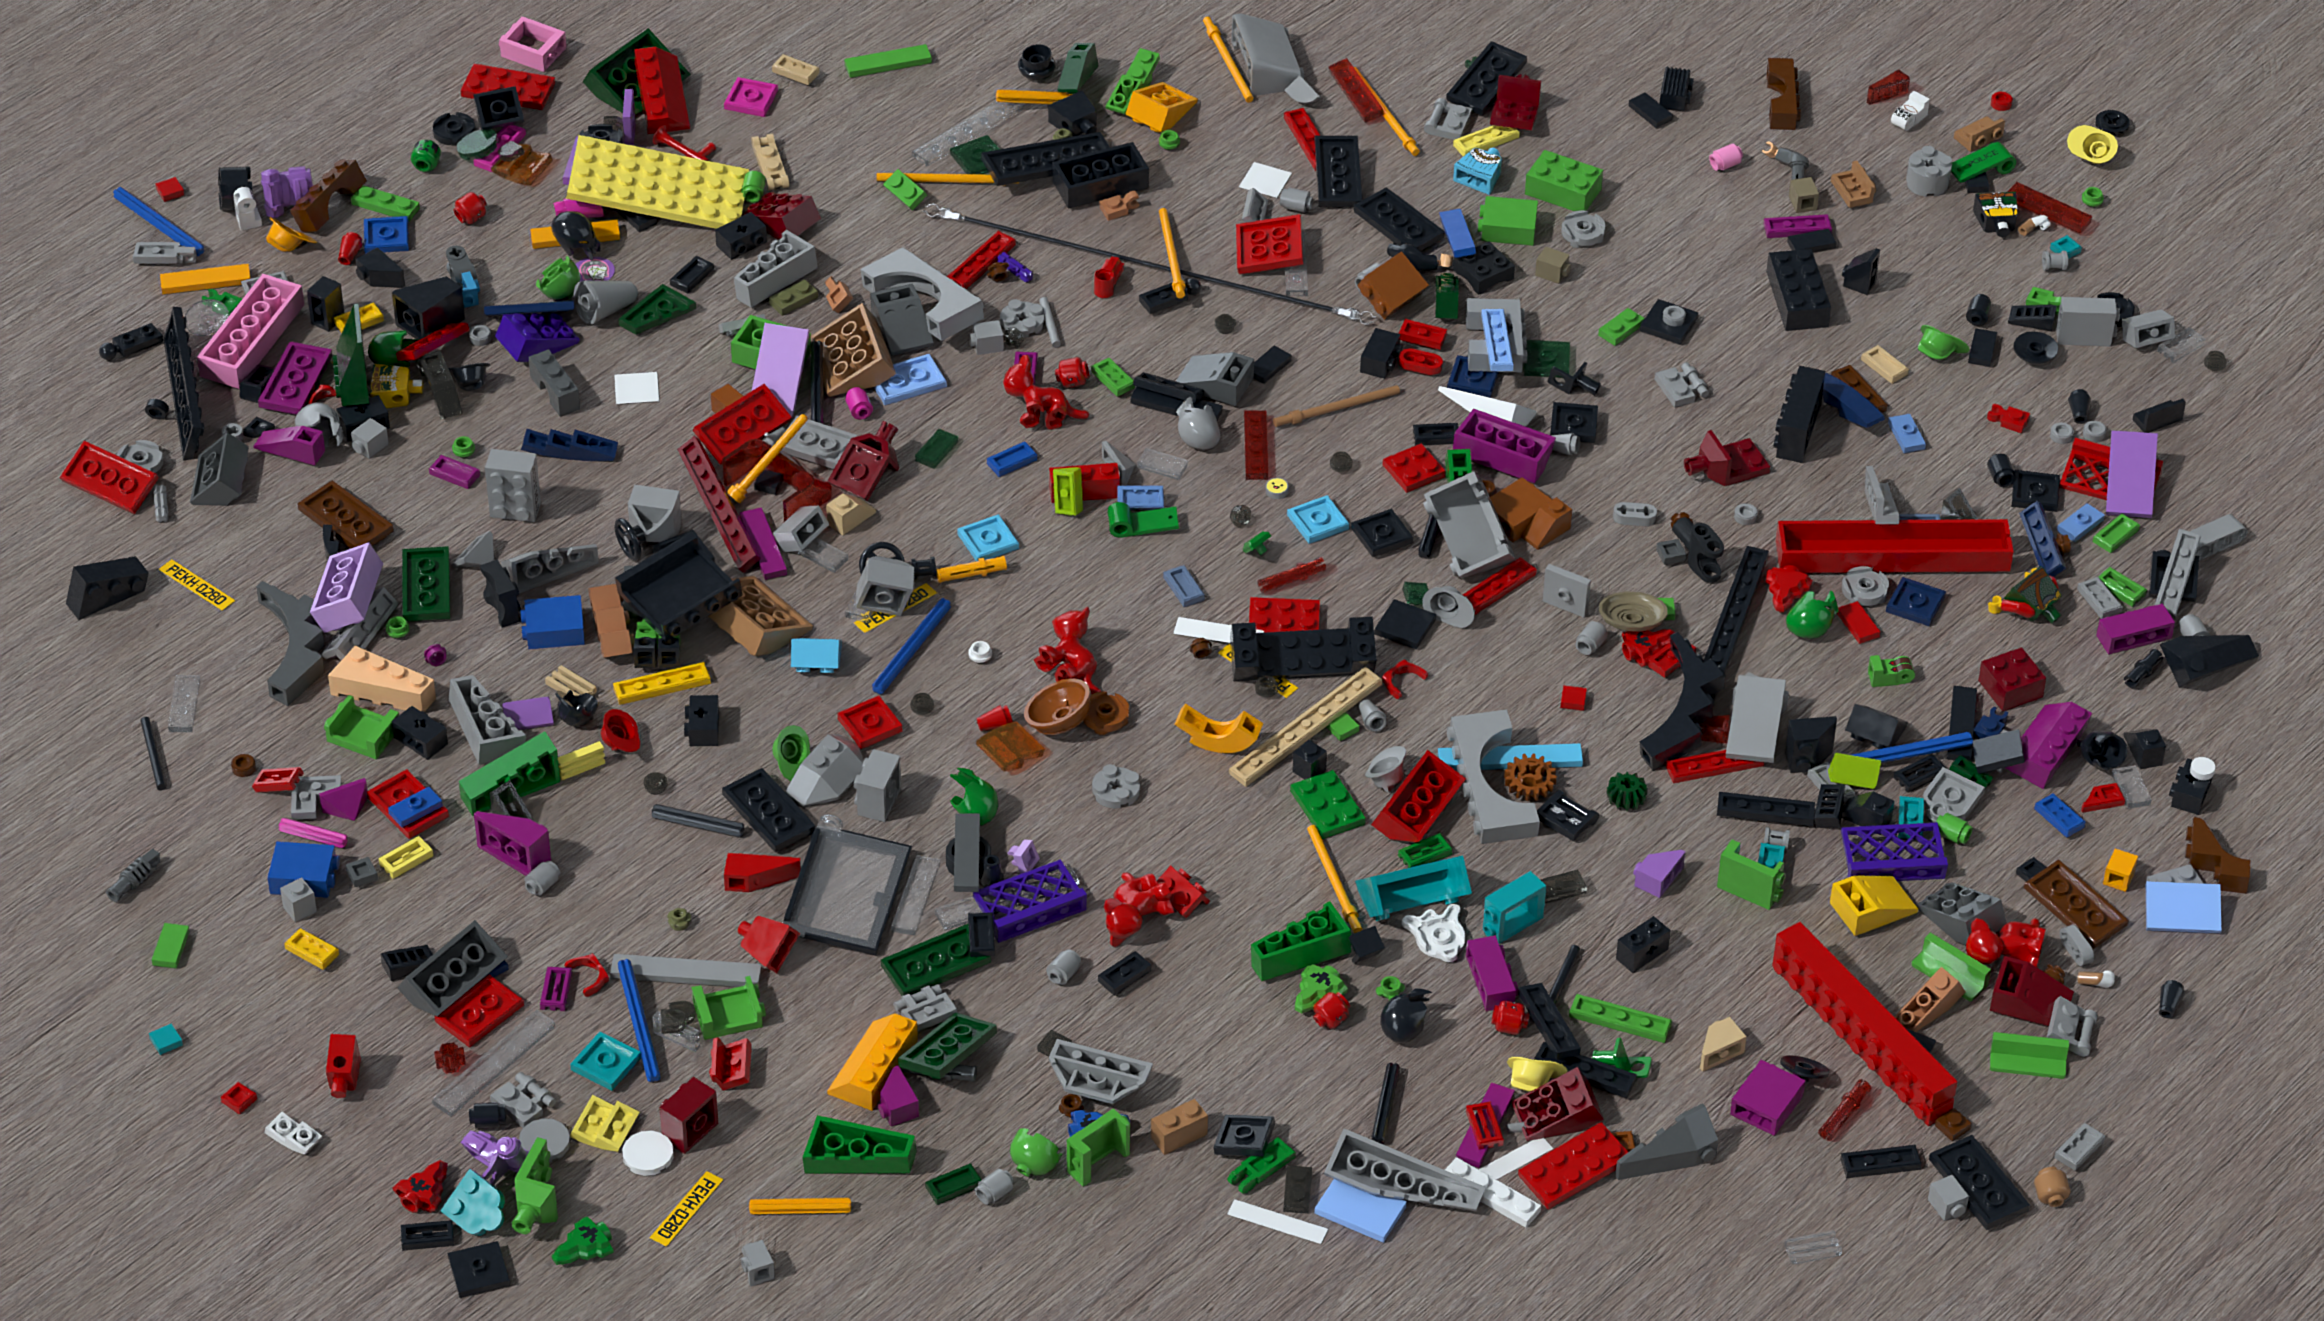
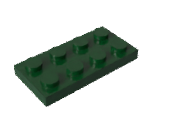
M449 546L402 549V615L406 621L450 619Z
M965 924L880 959L881 967L901 996H904L906 994L913 995L920 992L923 987L941 984L991 963V956L970 957L968 924Z
M955 1012L898 1058L899 1067L925 1074L935 1079H941L997 1034V1025Z

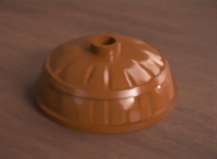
M1064 679L1054 682L1038 691L1029 700L1024 710V718L1028 725L1042 734L1057 735L1065 733L1078 726L1087 717L1091 707L1090 688L1086 682L1079 679Z

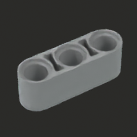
M2228 514L2189 532L2202 535L2195 555L2200 556L2199 560H2202L2240 543L2247 536L2248 530L2232 514Z

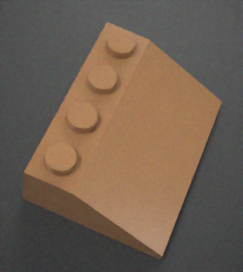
M863 303L811 336V342L820 340L823 343V385L829 397L847 393L854 387L861 389L875 387L896 374L877 319Z
M755 576L739 578L743 596L708 616L718 624L719 628L728 632L736 642L742 644L754 656L772 654L791 643V639L799 638L813 628L812 624Z

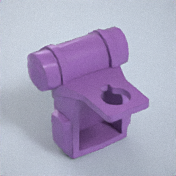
M305 166L291 167L288 171L280 173L276 169H268L261 173V184L263 185L265 201L264 209L266 210L267 217L276 218L283 215L284 207L289 205L295 206L296 201L309 192V188L313 186L310 168H305Z
M470 1130L461 1141L464 1148L474 1158L488 1166L482 1177L487 1179L492 1174L490 1180L492 1185H495L508 1170L518 1173L529 1151L521 1146L520 1140L515 1137L510 1138L507 1136L497 1140L491 1134L483 1131L475 1132Z

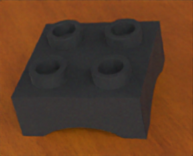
M1490 241L1475 247L1476 254L1458 258L1454 257L1453 271L1463 276L1478 295L1484 293L1496 283L1508 282L1514 279L1515 265Z
M498 559L480 565L481 572L487 582L483 597L487 604H490L497 610L500 626L503 628L519 622L518 612L521 611L517 600L519 590L517 584L511 582L507 568L502 567Z

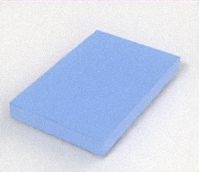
M926 354L893 364L896 374L889 380L875 386L874 389L883 404L888 405L947 387V381L931 355Z
M2146 882V930L2221 933L2220 884Z
M1334 1179L1316 1205L1315 1214L1384 1243L1406 1209L1407 1201L1370 1194Z

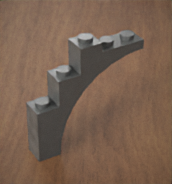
M262 581L256 586L258 602L271 610L282 621L289 634V645L286 655L278 669L267 680L269 696L289 706L325 673L323 657L318 653L325 646L323 630L318 627V623L310 613L314 602L313 598L304 594L298 600L293 595H288L279 590L276 586Z

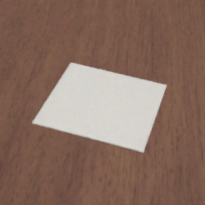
M1254 162L1239 187L1247 190L1255 188L1261 194L1277 198L1292 173Z
M657 372L615 375L616 404L659 401Z

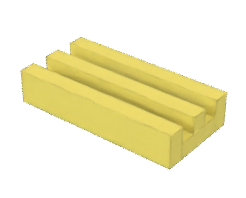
M596 742L558 757L561 780L605 764L604 747L601 742Z
M417 836L378 858L379 865L382 868L384 867L385 871L390 873V876L394 879L433 857V850L420 836Z

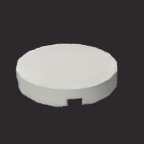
M641 1131L626 1140L622 1148L624 1164L630 1168V1171L638 1175L649 1176L661 1173L660 1170L665 1167L667 1169L673 1160V1145L669 1138L660 1132Z

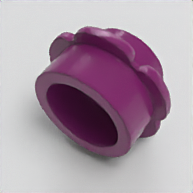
M440 644L429 646L424 652L425 661L432 666L443 664L447 658L445 647H441Z

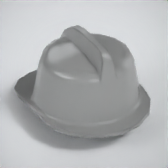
M1452 586L1432 588L1425 593L1422 599L1424 610L1435 613L1436 620L1463 628L1469 626L1474 620L1475 610L1472 603Z
M1394 746L1380 752L1371 762L1365 776L1371 778L1378 788H1383L1387 793L1391 792L1395 785L1404 778L1402 762L1406 756V749L1402 746Z

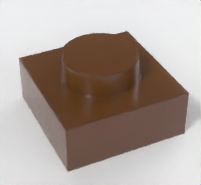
M1955 1108L1936 1119L1935 1127L1952 1142L1971 1130L1972 1125Z

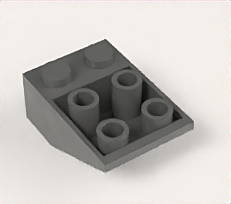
M913 283L870 293L871 313L877 319L891 356L934 346L931 333L928 332L924 310Z
M1235 352L1192 356L1176 382L1201 388L1204 390L1203 396L1236 406L1254 379V358Z
M1953 882L1945 884L1942 889L1926 896L1923 901L1916 904L1918 910L1948 936L1966 945L1967 939L1971 934V922L1976 918L1983 919L1993 932L2000 930L2007 924L2001 899Z

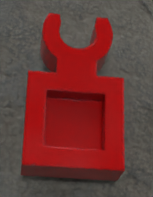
M1993 404L1991 411L1988 412L1987 419L1991 422L2000 421V427L2022 433L2030 419V413L2010 406L2005 410L2002 406Z

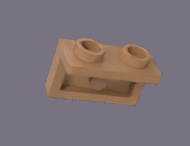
M1857 160L1852 162L1850 171L1831 175V183L1849 208L1873 203L1876 185L1874 181H1871L1866 174L1865 168L1861 167Z

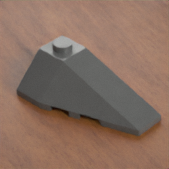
M1702 1103L1680 1114L1675 1118L1676 1124L1666 1131L1661 1128L1647 1145L1641 1143L1617 1160L1615 1177L1618 1180L1693 1167L1712 1160L1717 1154L1718 1138L1705 1105Z

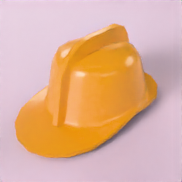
M270 217L273 224L266 240L278 250L292 251L304 240L317 243L310 236L287 227Z

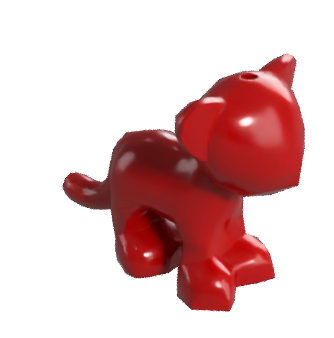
M1028 354L1023 355L1019 363L1010 367L1005 373L1003 384L1007 394L1014 397H1024L1027 413H1024L1020 418V424L1025 428H1032L1039 424L1040 411H1047L1045 424L1048 429L1061 427L1062 420L1066 415L1077 419H1087L1089 417L1088 411L1073 408L1061 390L1053 387H1038L1033 384L1031 362Z
M1087 606L1082 611L1070 610L1055 617L1052 624L1056 636L1061 639L1054 648L1049 645L1039 647L1040 655L1033 660L1037 667L1044 672H1050L1063 661L1065 664L1060 665L1054 674L1056 682L1064 679L1082 680L1087 683L1092 695L1101 692L1091 680L1096 671L1097 662L1092 652L1079 642L1088 630L1090 610Z
M1124 872L1121 878L1125 883L1116 889L1113 895L1114 898L1105 900L1104 909L1107 913L1106 927L1110 933V945L1113 947L1120 945L1127 937L1141 929L1142 916L1156 911L1165 916L1174 913L1170 902L1171 891L1165 882L1157 883L1154 874L1150 873L1134 878L1132 874Z
M1976 918L1971 922V934L1966 942L1967 955L1982 964H1992L2002 954L2027 961L2037 967L2046 929L2040 928L2039 920L2033 918L2030 924L2016 921L2005 924L1998 936L1995 932L1991 931L1989 925L1983 919Z

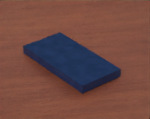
M572 300L484 306V313L486 315L566 311L574 310L575 302Z

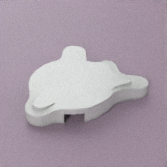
M1450 904L1442 915H1438L1434 910L1428 909L1420 917L1407 915L1402 919V926L1414 935L1418 947L1428 956L1445 962H1453L1457 960L1458 953L1465 944V931L1458 921L1461 908L1457 904Z

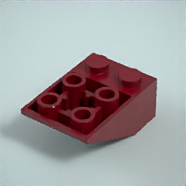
M774 192L765 194L761 201L750 205L747 208L748 210L742 214L744 216L752 212L766 225L767 233L777 240L782 238V233L785 230L798 236L821 219L812 196L802 194L788 195V193L774 194Z
M2004 956L1993 990L1990 1011L2049 1026L2055 1000L2061 996L2071 1002L2074 991L2031 963Z
M1578 1067L1511 1101L1519 1123L1524 1122L1526 1128L1523 1126L1522 1131L1527 1141L1580 1132L1604 1120L1591 1085Z

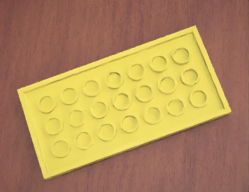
M579 135L566 199L717 229L742 216L745 197H743L741 191L745 174L749 172V169Z

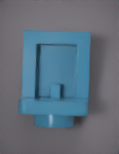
M470 271L461 273L464 307L479 305L478 292H480L478 280H473Z

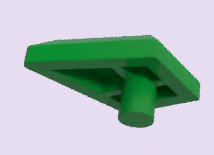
M1262 531L1245 542L1243 546L1245 554L1254 549L1257 550L1259 555L1266 552L1267 549L1263 542L1272 537L1271 534Z

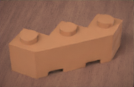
M616 584L588 588L592 615L595 618L597 636L601 643L602 657L632 653L635 642L634 634H629V630L626 628V625L630 624L628 610L624 611L623 607H621L620 602H623L624 599L618 594Z

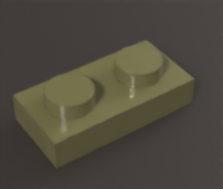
M804 279L769 297V304L783 316L818 298V291Z

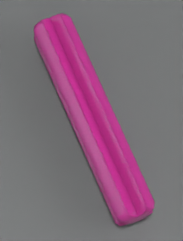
M282 818L279 822V830L284 833L328 845H335V847L345 848L348 842L346 834L288 818Z

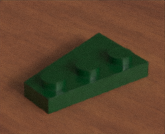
M662 284L619 318V326L637 335L695 310L696 302Z

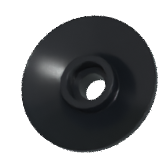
M2025 332L2015 339L2013 345L2014 352L2019 358L2035 364L2047 363L2053 360L2058 353L2057 342L2051 336L2042 332Z
M1787 1055L1783 1056L1780 1060V1064L1786 1070L1805 1080V1082H1809V1079L1826 1078L1830 1073L1825 1065L1809 1058Z

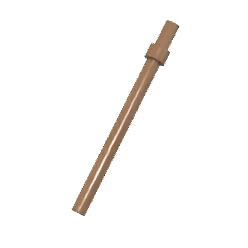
M1398 385L1302 411L1297 409L1290 411L1288 415L1273 418V423L1275 427L1289 423L1294 425L1301 423L1302 420L1399 394L1400 389Z

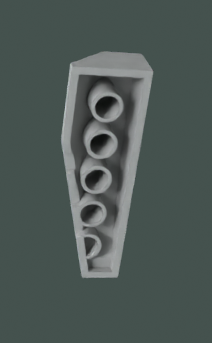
M1343 1129L1324 1172L1326 1176L1370 1194L1472 1211L1477 1210L1486 1187L1347 1129Z

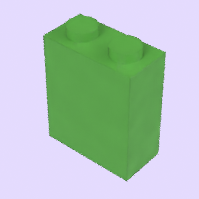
M1486 196L1485 205H1480L1479 217L1483 219L1478 221V232H1482L1481 241L1533 246L1538 201Z

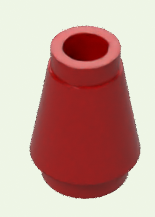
M348 232L342 237L338 261L341 264L350 265L362 248L363 244L360 235Z
M999 705L976 718L980 731L1008 727V724L1013 723L1007 705L1002 707Z

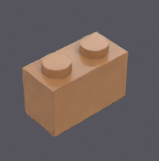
M1195 1099L1151 1119V1139L1164 1155L1208 1134V1115Z

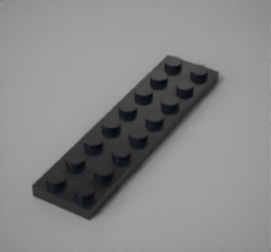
M173 307L163 341L183 461L192 460L194 453H198L199 436H203L204 423L200 420L202 409L198 407L199 392L195 390L197 379L193 377L194 362L190 360L192 350L188 346L189 332L185 330L186 317H183L182 307Z

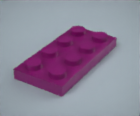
M289 342L258 400L259 408L297 415L302 408L307 406L311 395L314 393L333 356L332 349Z

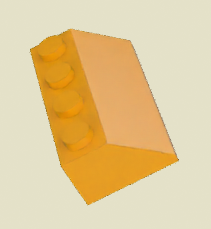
M895 1013L873 1021L827 1090V1094L873 1111L881 1098L880 1093L893 1067L899 1066L898 1058L918 1042L917 1021Z

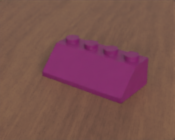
M1473 408L1454 434L1453 450L1470 449L1471 461L1518 478L1523 477L1529 482L1536 483L1545 470L1556 437Z
M2073 702L2044 705L2021 737L2025 762L2005 768L2044 789L2073 749L2077 740L2085 732L2092 713Z

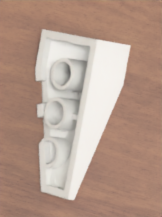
M1439 386L1438 389L1469 412L1474 408L1525 427L1536 416L1537 411L1514 403Z

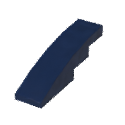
M1825 373L1824 402L1838 408L1840 417L1865 428L1885 420L1884 415L1854 388L1840 379Z
M526 429L521 450L567 460L614 461L618 442L576 429L573 435L550 429L549 435Z

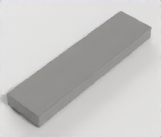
M2183 529L2178 531L2155 605L2163 603L2173 619L2176 617L2202 536Z

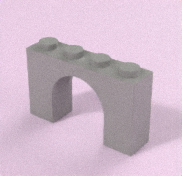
M1467 298L1466 329L1483 330L1482 309H1504L1514 365L1513 371L1497 372H1522L1523 363H1527L1524 322L1525 309L1520 308V300ZM1469 340L1468 371L1493 372L1490 370L1485 340Z

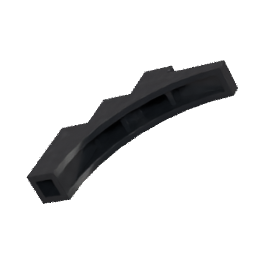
M1679 632L1670 635L1671 651L1678 660L1684 676L1681 696L1668 719L1656 731L1639 741L1640 755L1652 771L1666 765V761L1678 759L1702 746L1701 735H1703L1699 724L1713 717L1714 701L1711 696L1725 689L1724 678H1726V674L1720 665L1717 666L1712 659L1704 662L1700 654L1696 655L1692 650L1689 640L1687 638L1684 639Z

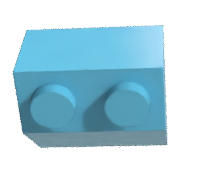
M791 639V667H796V672H810V668H820L821 673H834V668H840L842 639Z

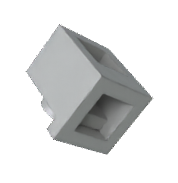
M763 1240L743 1246L742 1253L744 1257L740 1260L744 1272H748L750 1287L775 1279L774 1262Z

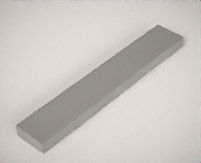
M614 954L610 975L611 978L621 979L618 962L629 959L636 980L740 987L745 985V977L750 976L752 983H757L759 988L762 965Z

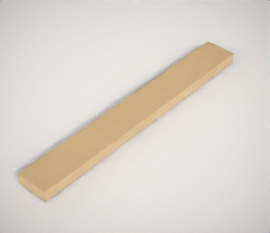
M1364 667L1229 768V774L1247 787L1299 748L1308 739L1328 726L1329 723L1381 686L1382 679L1367 667Z

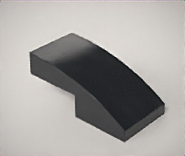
M323 524L324 550L328 562L330 556L340 553L339 541H334L333 526Z

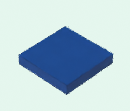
M408 216L364 219L365 254L377 247L382 252L409 251Z

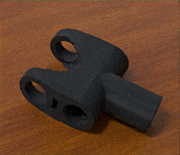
M1680 518L1673 525L1672 531L1689 550V567L1704 582H1717L1721 578V569L1716 558L1721 557L1724 553L1723 542L1709 525L1705 523L1694 525L1689 518ZM1707 572H1714V573H1716V575H1714V576H1709V575H1707L1706 573H1707Z

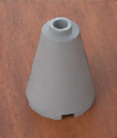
M584 280L578 282L574 289V298L578 297L579 303L575 305L579 317L586 324H595L634 303L638 296L637 287L630 281Z

